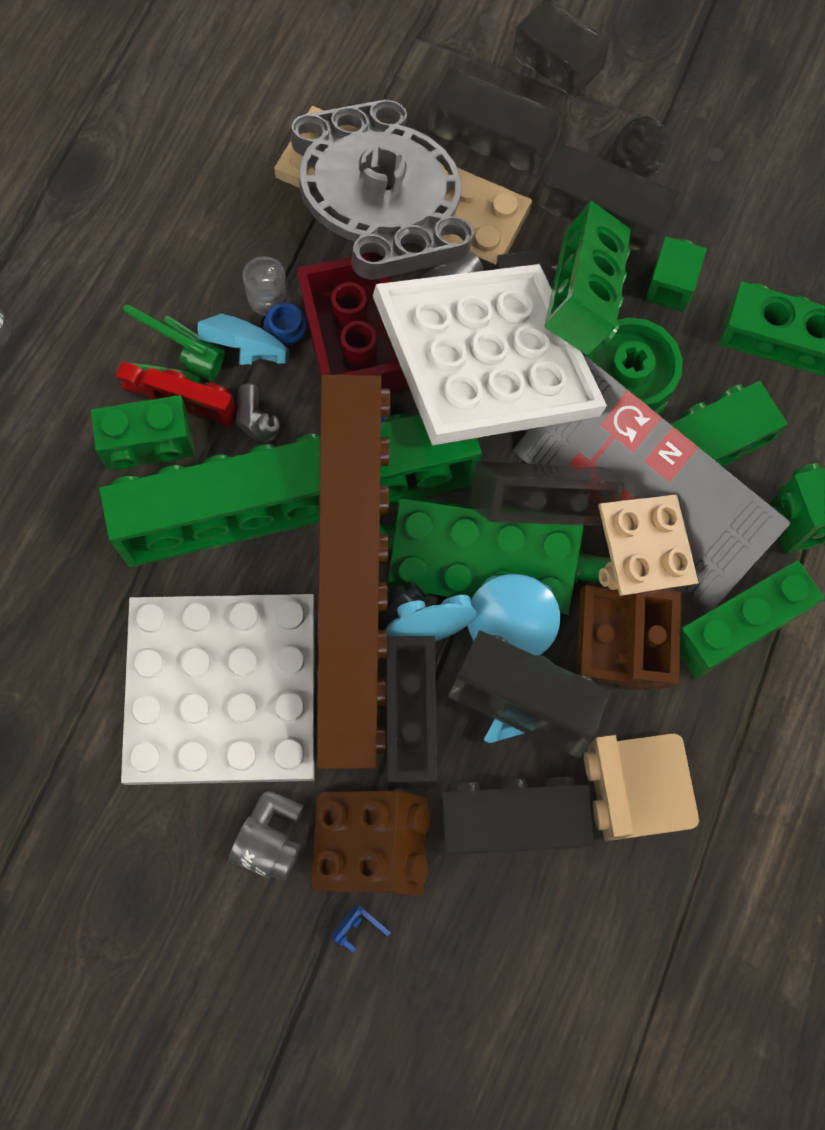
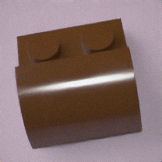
M585 585L580 590L576 680L615 684V689L656 690L678 685L681 592L656 590L619 596L618 589L611 590L610 588Z

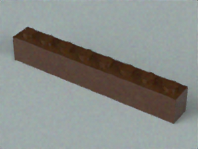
M322 375L320 382L318 769L376 768V754H385V725H377V706L386 705V678L377 677L378 659H386L387 633L386 630H378V611L387 610V582H379V563H387L388 535L379 534L380 515H388L389 508L388 486H380V466L389 465V437H381V418H389L390 389L381 388V376Z

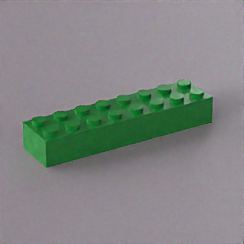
M406 413L396 414L381 423V437H389V465L380 466V486H388L389 507L399 505L401 496L425 499L476 487L482 455L477 438L432 445L420 414L414 416ZM304 435L296 439L294 443L278 447L271 444L260 445L251 449L247 454L234 457L216 455L206 459L204 464L186 468L180 465L168 466L161 469L158 474L147 477L124 476L115 479L112 485L99 487L109 541L127 566L131 568L318 524L320 435Z

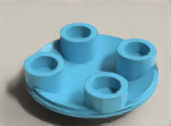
M522 574L491 576L482 583L471 599L472 608L476 610L477 616L468 625L470 635L475 644L494 659L504 662H523L533 659L546 651L557 636L560 626L558 603L552 589L535 578Z
M468 595L453 596L445 599L440 605L426 607L423 601H412L402 604L397 608L398 618L393 620L385 630L387 639L390 641L407 644L430 643L459 632L475 620L477 614L476 610L472 608Z

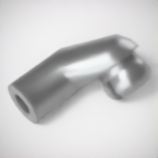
M252 384L239 385L237 387L236 423L238 427L258 442L273 440L279 432L280 423L274 415L270 418L267 413L264 414L258 409L259 388Z

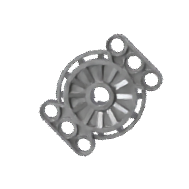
M379 100L305 114L293 121L291 129L292 148L303 156L300 163L299 188L305 205L312 215L326 228L346 239L355 241L352 252V268L357 275L370 280L461 260L469 254L474 233L472 226L467 221L454 217L461 197V177L455 162L446 150L430 137L412 128L405 127L406 109L401 104L392 100ZM390 118L395 120L397 123L386 124L380 122L378 119ZM351 125L359 130L349 132L340 129V126ZM311 132L318 134L320 138L307 139L303 138L300 134ZM310 163L315 169V175H306ZM442 165L447 170L449 175H445ZM387 185L391 186V189L385 190ZM453 190L452 202L445 200V196ZM454 234L461 237L463 242L457 244L449 243L442 236ZM405 243H416L424 250L419 253H412L406 251L402 245ZM365 252H375L381 255L383 260L369 262L363 259L361 255Z

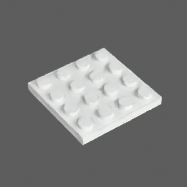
M540 264L376 284L373 294L374 301L432 445L601 417L607 407L582 352L544 327L552 289Z
M314 594L129 597L122 784L315 781Z

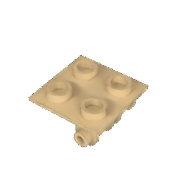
M677 495L601 503L598 505L611 562L607 563L605 568H601L599 571V580L603 586H608L611 590L618 589L619 596L698 584Z

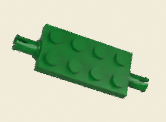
M401 496L397 521H393L392 525L379 523V534L388 535V556H392L388 588L394 585H406L413 580L425 593L447 597L468 595L471 600L487 578L505 574H522L548 585L554 593L560 613L569 615L573 585L577 584L578 580L600 583L599 571L601 568H605L607 563L611 562V558L582 553L580 545L584 525L583 522Z

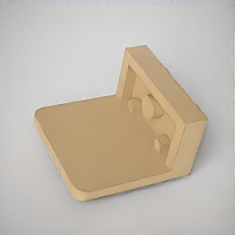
M666 734L617 741L616 735L597 737L588 746V752L584 753L585 770L588 780L594 781L597 800L593 801V814L597 829L603 830L604 841L690 830L698 825L699 816L684 742L681 736L678 734Z

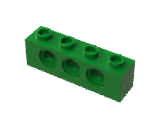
M592 201L586 205L565 230L544 324L545 328L587 356L600 343L603 345L607 344L618 331L620 326L618 313L624 299L621 295L622 286L627 277L625 266L631 251L628 248L631 229Z
M741 281L730 301L718 345L825 377V306L811 302V300L803 296H791L770 290L763 284H750ZM766 319L773 320L777 325L769 323ZM808 331L815 333L819 338L812 336Z

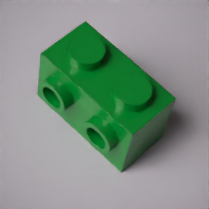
M181 395L91 409L95 449L108 471L195 457L190 417Z
M819 463L809 464L795 470L790 481L778 489L779 493L769 504L790 521V525L779 536L785 555L825 545V467L821 468Z

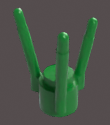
M128 304L123 306V311L126 314L184 346L180 355V363L186 366V371L147 364H132L145 371H148L149 367L162 372L166 369H172L185 375L189 381L200 384L202 378L210 382L215 379L225 356V351L219 348L218 345L199 340L196 333L170 316L164 317L163 321L165 324Z

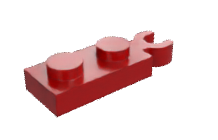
M122 361L116 373V379L122 381L121 389L134 394L142 393L149 396L150 400L181 395L188 414L230 428L236 417L233 397L220 385L206 383L204 386L189 381L185 375L172 369H166L162 372L149 367L148 371H145L137 365Z

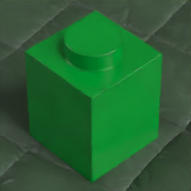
M665 237L644 301L684 313L694 293L707 248L694 245L685 239Z

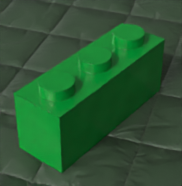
M761 381L745 388L742 384L735 385L725 391L719 397V401L708 406L705 402L698 403L684 412L682 419L670 424L722 467L775 442L788 425Z
M797 560L680 630V656L694 678L697 679L805 615L821 603L825 597L800 561Z

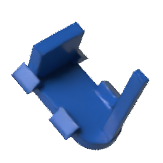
M359 904L349 911L330 936L335 942L341 946L344 945L351 952H354L356 948L347 941L348 938L345 936V933L352 925L355 928L362 921L359 918L360 914L386 936H389L391 933Z

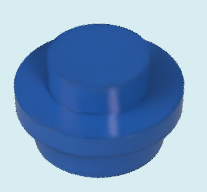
M279 303L273 306L266 314L264 329L282 344L292 345L304 337L307 330V321L304 313L295 305Z

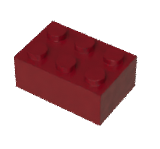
M375 252L361 255L363 259L369 262L383 260V257ZM352 257L297 268L300 295L320 380L322 375L381 376V388H389L390 394L409 391L410 388L373 298L376 284L389 283V277L370 280L357 275L352 268Z

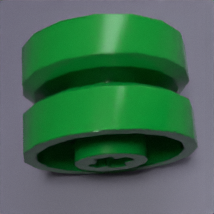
M629 317L619 319L620 326L615 336L605 345L600 343L587 357L661 416L682 376L683 358L678 344L663 327L649 320Z

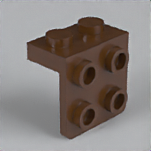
M402 791L321 793L317 798L311 874L312 887L317 891L424 896V883L428 876V862L425 858L426 834L430 827L428 798Z

